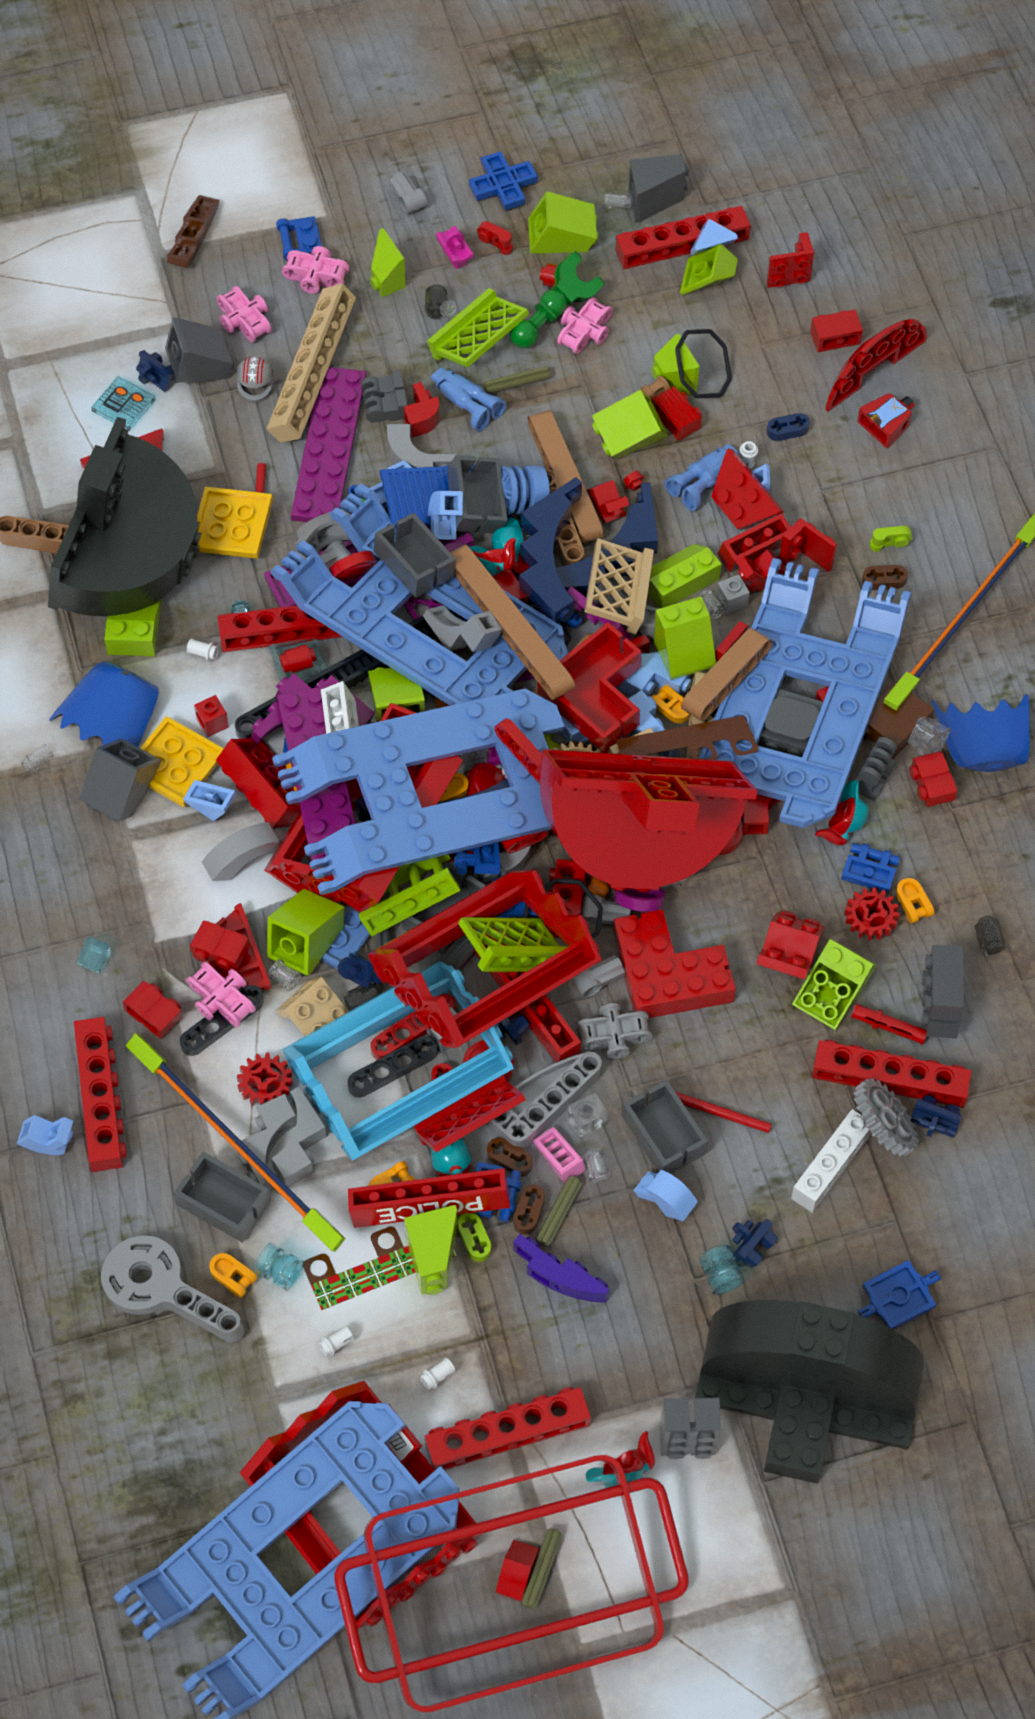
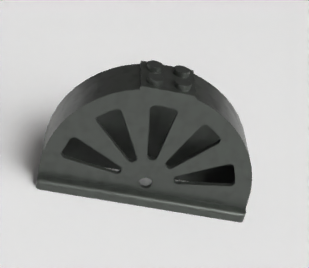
M117 417L104 447L94 446L78 482L76 511L51 565L48 607L54 610L61 608L77 614L102 617L139 611L161 600L177 584L181 585L183 578H188L190 574L192 559H196L200 548L198 544L202 533L198 532L200 522H197L196 499L188 479L179 466L163 451L140 438L129 435L128 430L125 429L126 419Z
M754 1300L738 1302L719 1309L711 1318L695 1398H719L721 1409L774 1420L764 1472L818 1484L828 1432L908 1450L924 1358L916 1345L900 1333L878 1322L856 1315L854 1312L803 1301Z

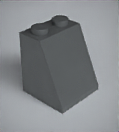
M682 154L630 160L628 190L635 223L641 222L683 201L684 191L688 190L687 178L685 176H689L688 163H684Z
M172 318L165 350L176 382L229 379L231 369L234 368V359L228 352V342L223 337L221 329L180 318Z
M122 738L96 748L79 800L85 802L89 808L105 813L113 821L120 822L133 815L161 763V759Z

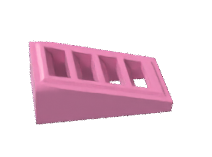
M554 1126L533 1140L535 1146L564 1183L569 1176L577 1177L586 1170L583 1159ZM552 1140H557L547 1148L545 1147V1145L551 1142ZM560 1147H562V1149L559 1150L558 1152H556L555 1154H553V1155L551 1154V1153H553L554 1151H556L557 1149H559ZM567 1155L569 1156V1157H567L566 1159H564L563 1161H561L560 1163L558 1162V1161H560L561 1159H563L564 1157H566Z

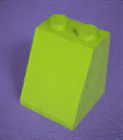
M547 191L528 217L530 253L588 252L591 246L596 244L598 240L595 204Z
M641 389L592 415L595 421L592 423L596 434L598 436L601 434L604 440L602 447L607 456L611 455L615 459L669 437L650 397Z
M701 596L655 610L654 644L671 680L710 669L716 664L710 615Z
M377 668L368 671L376 722H380L390 703L415 713L425 711V700L420 685L412 682L392 668Z
M302 889L268 916L267 958L307 976L310 975L344 927V906L306 889Z
M456 1205L404 1218L405 1238L421 1295L427 1293L428 1295H436L448 1286L457 1234Z

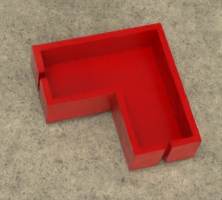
M609 622L560 660L561 664L571 675L575 683V689L552 700L537 682L538 695L557 705L559 713L603 753H606L609 747L617 744L616 739H620V735L625 738L640 725V709L617 690L616 687L642 667V652L627 638L623 640V634Z
M663 910L641 913L639 919H637L636 915L614 918L613 935L619 959L625 971L624 979L633 1012L646 1011L649 1018L734 1002L736 988L731 970L729 969L724 945L674 954Z

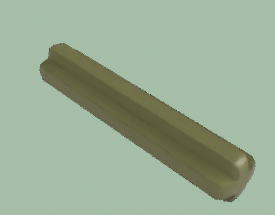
M548 366L488 380L484 382L485 390L487 393H492L550 378V370Z
M569 1176L536 1237L538 1244L545 1247L550 1246L582 1185V1182L577 1177Z
M549 1528L545 1534L521 1604L526 1608H537L562 1538V1533L556 1529Z

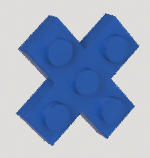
M501 151L481 157V164L486 174L469 179V187L476 201L497 195L505 211L525 205V197L520 187L538 181V176L530 161L509 167Z

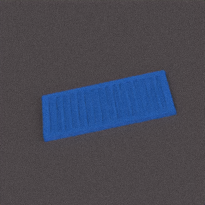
M448 466L380 470L391 523L395 528L396 521L412 513H415L426 526H431V516H428L430 498L435 491H449Z

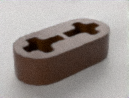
M900 565L870 566L863 572L862 584H864L865 580L872 582V590H878L881 584L886 585V590H889L890 587L900 589L906 584L907 571ZM896 574L900 579L896 580L893 575ZM870 576H874L876 581H872Z
M500 1137L491 1139L488 1142L487 1156L491 1162L502 1166L510 1173L512 1170L520 1171L521 1176L528 1175L531 1172L532 1157L527 1151L510 1144L506 1139ZM503 1147V1153L494 1154L493 1148ZM525 1160L526 1166L516 1167V1161Z
M528 1185L521 1193L513 1222L515 1230L520 1234H531L537 1227L545 1200L544 1191L538 1185ZM536 1193L537 1199L534 1200L532 1207L528 1206L529 1197L527 1196ZM526 1213H530L529 1222L531 1223L522 1226L520 1220L524 1219Z

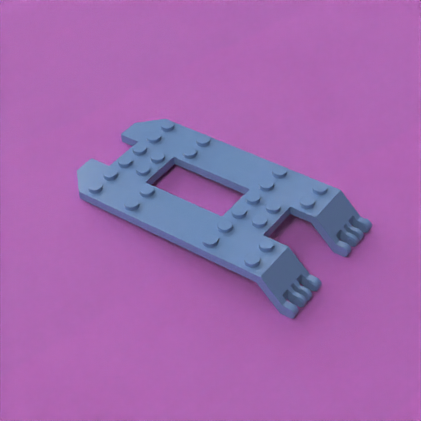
M359 484L354 489L357 496L350 493L346 499L340 502V507L344 511L334 508L330 512L331 518L342 526L359 552L372 551L377 561L352 588L335 578L314 547L303 540L296 545V549L300 554L307 557L306 559L297 552L290 551L281 560L284 568L276 565L271 570L272 576L281 581L299 609L450 706L512 692L509 688L527 670L526 666L500 634L491 648L479 650L468 661H465L393 615L412 596V593L374 552L375 532L392 523L373 491L363 484ZM455 576L439 586L433 584V589L425 593L466 620H469L472 615L483 613ZM503 590L557 659L560 661L565 657L568 652L564 643L562 626Z
M773 558L769 567L762 602L751 627L772 639V646L766 656L720 704L714 721L744 715L758 745L765 727L766 716L773 700L776 699L785 675L829 686L803 757L758 746L756 753L739 756L733 752L728 739L715 741L713 745L718 754L717 760L733 762L758 790L757 794L785 801L780 814V822L805 828L835 815L900 641L912 592L904 590L901 595L900 604L892 603L896 595V588L890 587L886 601H884L886 585L881 584L878 589L877 598L869 597V594L872 592L873 583L865 580L861 589L853 627L846 644L802 633L809 615L820 569L812 567L809 571L808 580L804 581L800 580L804 573V565L798 564L794 578H792L791 575L795 563L789 562L786 566L785 575H780L777 573L781 568L782 561L781 559ZM739 740L736 743V747L741 751H748L752 748V744L748 740ZM703 747L699 758L707 759L711 757V750Z
M521 689L314 736L290 751L272 757L276 767L291 762L294 766L293 768L282 769L278 772L279 779L283 780L281 782L282 788L289 789L299 784L301 785V790L291 791L286 794L285 797L288 804L302 802L332 784L357 779L372 819L346 826L323 840L304 847L307 856H314L325 852L326 855L324 858L314 859L310 862L311 869H317L313 872L314 878L321 879L331 874L333 875L334 880L325 881L318 885L320 894L335 892L366 874L550 830L551 827L542 807L540 784L496 735L494 727L505 718L510 719L542 754L543 749H549L544 735L562 731L565 727L557 705L527 689ZM486 748H496L510 785L509 788L425 808L421 807L407 767Z
M349 1401L158 1568L127 1584L113 1597L119 1605L127 1602L135 1593L141 1597V1599L126 1609L125 1613L129 1618L145 1606H148L133 1619L132 1622L135 1626H141L147 1618L153 1614L158 1621L147 1627L142 1634L147 1642L153 1640L162 1631L189 1617L214 1594L247 1634L226 1655L195 1672L183 1683L182 1686L187 1693L194 1691L205 1680L210 1685L204 1692L196 1696L194 1702L198 1706L202 1705L212 1695L217 1694L216 1697L202 1708L201 1711L205 1715L212 1713L221 1703H224L228 1709L214 1719H234L260 1703L345 1628L334 1574L337 1566L342 1561L367 1553L364 1534H362L291 1597L258 1557L264 1550L342 1482L346 1484L372 1517L383 1512L460 1491L459 1487L441 1466L421 1484H418L386 1446L391 1439L406 1427L405 1423L387 1403L371 1404ZM459 1498L378 1521L372 1531L374 1550L456 1529ZM435 1547L378 1562L384 1590L389 1589ZM370 1564L351 1569L345 1576L355 1618L378 1598Z

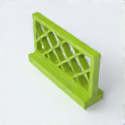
M488 288L427 340L432 356L437 360H441L444 357L468 368L529 315V312L524 307L497 297L495 290ZM518 313L516 316L508 318V315ZM503 316V319L492 321L493 318ZM503 326L499 330L492 331V328ZM488 329V332L477 334L478 331ZM488 339L484 343L477 344V341ZM472 343L471 346L461 348V345ZM471 353L467 358L461 357L463 354Z
M461 917L458 922L481 957L477 965L482 972H527L568 947L557 944L540 918ZM472 927H474V928L480 930L482 933L476 931V930L473 929ZM491 927L496 928L497 930L501 931L502 933H500V932H498V931L492 929ZM510 927H513V928L519 930V931L522 932V933H519V932H517L516 930H514V929H512V928H510ZM529 927H535V928L537 929V931H535V930H533V929H531V928H529ZM485 934H487V935L491 936L492 938L498 940V942H496V941H494L493 939H491V938L485 936ZM505 934L508 935V936H510V937H512V938H514V939H516L517 942L514 941V940H512L511 938L505 936ZM524 934H526V935H528L529 937H531V938L537 940V942H535L534 940H532V939L526 937Z

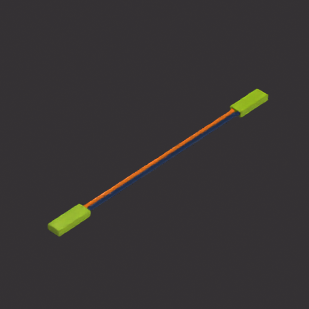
M1035 513L1016 535L1015 544L910 673L906 671L885 697L883 703L896 711L919 684V676L1022 548L1024 546L1029 547L1035 539Z
M135 1033L126 1044V1047L152 1073H159L303 1216L302 1222L331 1251L336 1252L346 1238L317 1209H310L166 1067L167 1061L140 1034Z

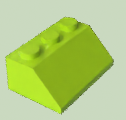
M692 544L651 567L648 595L659 609L674 605L718 581L721 573V562L708 547Z

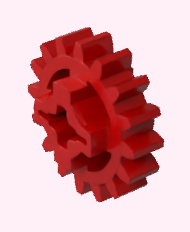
M874 887L870 893H868L866 888H863L861 895L855 892L853 899H848L844 915L847 916L845 923L852 924L850 931H859V938L863 937L864 934L867 935L868 941H871L872 936H876L878 940H881L882 933L890 936L891 929H896V921L899 920L900 913L897 912L898 904H892L894 897L886 898L885 890L878 894Z
M268 1052L265 1058H261L259 1054H256V1060L246 1059L247 1067L240 1066L242 1074L237 1075V1081L239 1082L237 1085L238 1091L243 1092L242 1098L244 1100L250 1098L251 1106H254L257 1102H260V1105L283 1094L290 1095L289 1087L293 1086L292 1070L287 1069V1061L280 1063L279 1055L271 1059Z

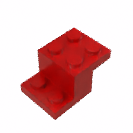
M777 911L770 922L764 946L756 964L805 979L811 970L825 926L820 925V921L812 918H806V920L797 918L796 914L790 911Z

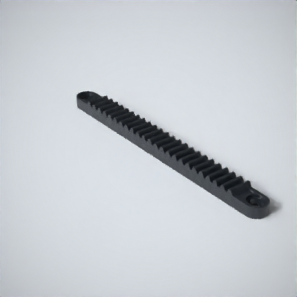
M447 608L455 617L463 621H468L462 616L452 611L451 609ZM423 616L409 623L410 626L429 638H438ZM361 649L303 682L310 688H314L322 678L327 680L332 675L339 682L343 681L349 689L351 685L354 687L357 682H363L368 677V671L377 668H388L389 666ZM274 697L239 716L235 721L237 737L239 739L251 738L254 730L244 732L240 729L241 726L246 723L254 725L260 717L265 719L270 714L267 710L278 699Z

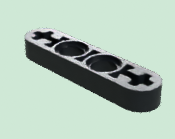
M251 985L239 991L245 997L248 995L256 996L257 1001L250 1000L255 1006L256 1011L263 1006V992L259 987ZM216 1011L213 1014L212 1020L204 1017L181 1035V1050L188 1056H195L232 1030L234 1026ZM250 1012L241 1022H243L253 1013ZM209 1023H216L219 1026L215 1033L205 1031V1027ZM187 1040H196V1046L188 1045Z
M422 1036L352 1073L347 1083L349 1093L357 1098L365 1097L432 1061L438 1053L436 1040L430 1036ZM422 1045L430 1047L431 1052L422 1051ZM412 1050H415V1054L418 1053V1059H417V1060H416L415 1055H414V1052H413ZM402 1055H406L411 1058V1062L407 1066H401L397 1063V1059ZM384 1067L389 1071V1074L384 1078H379L374 1074L377 1068ZM358 1080L360 1083H363L364 1088L355 1087V1081Z

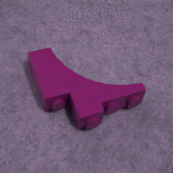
M293 673L289 678L285 676L277 684L276 688H278L275 697L277 698V695L312 688ZM331 675L327 680L322 678L314 688L322 686L326 688L339 683V681ZM352 693L356 701L359 726L367 725L374 717L375 712ZM278 700L267 710L270 714L265 719L260 717L252 726L254 731L251 738L258 744L267 735L283 727Z

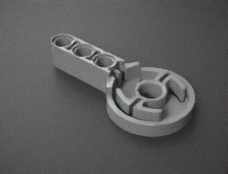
M147 1235L131 1237L119 1243L107 1255L102 1266L101 1282L108 1299L121 1311L134 1315L155 1312L157 1315L163 1311L171 1310L226 1342L234 1343L243 1337L244 1326L238 1313L184 1283V1274L180 1260L175 1250L164 1240ZM147 1269L152 1272L150 1279L144 1283H135L133 1281L135 1274L140 1270ZM192 1299L189 1304L181 1305L183 1300ZM214 1311L210 1317H203L205 1312ZM236 1323L234 1328L230 1330L225 1329L226 1325Z

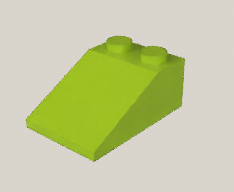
M161 600L136 612L107 617L104 638L107 655L155 657Z

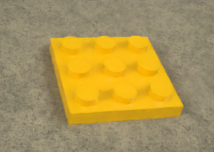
M205 487L197 514V522H200L198 532L202 533L198 544L200 545L199 552L258 559L274 500L273 495Z
M165 716L141 747L142 750L161 759V763L148 788L185 808L187 803L184 802L183 798L194 780L205 782L219 765L216 759L224 748Z

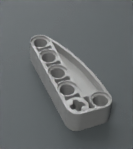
M594 1052L572 1056L540 1070L519 1083L515 1088L523 1093L526 1101L501 1114L500 1116L506 1118L504 1121L497 1122L494 1119L489 1121L488 1126L491 1132L498 1138L506 1139L510 1144L525 1150L533 1143L534 1139L539 1137L600 1078L602 1066L600 1056ZM593 1065L595 1069L587 1070L584 1066ZM576 1082L578 1086L569 1087L566 1083ZM555 1098L558 1099L560 1103L551 1104L548 1101L550 1099ZM537 1115L542 1117V1120L536 1122L530 1118Z

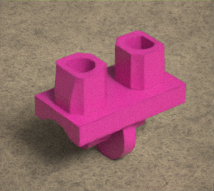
M453 226L446 232L436 233V239L455 269L466 266L467 260L473 258V253L464 240L462 232L456 226Z

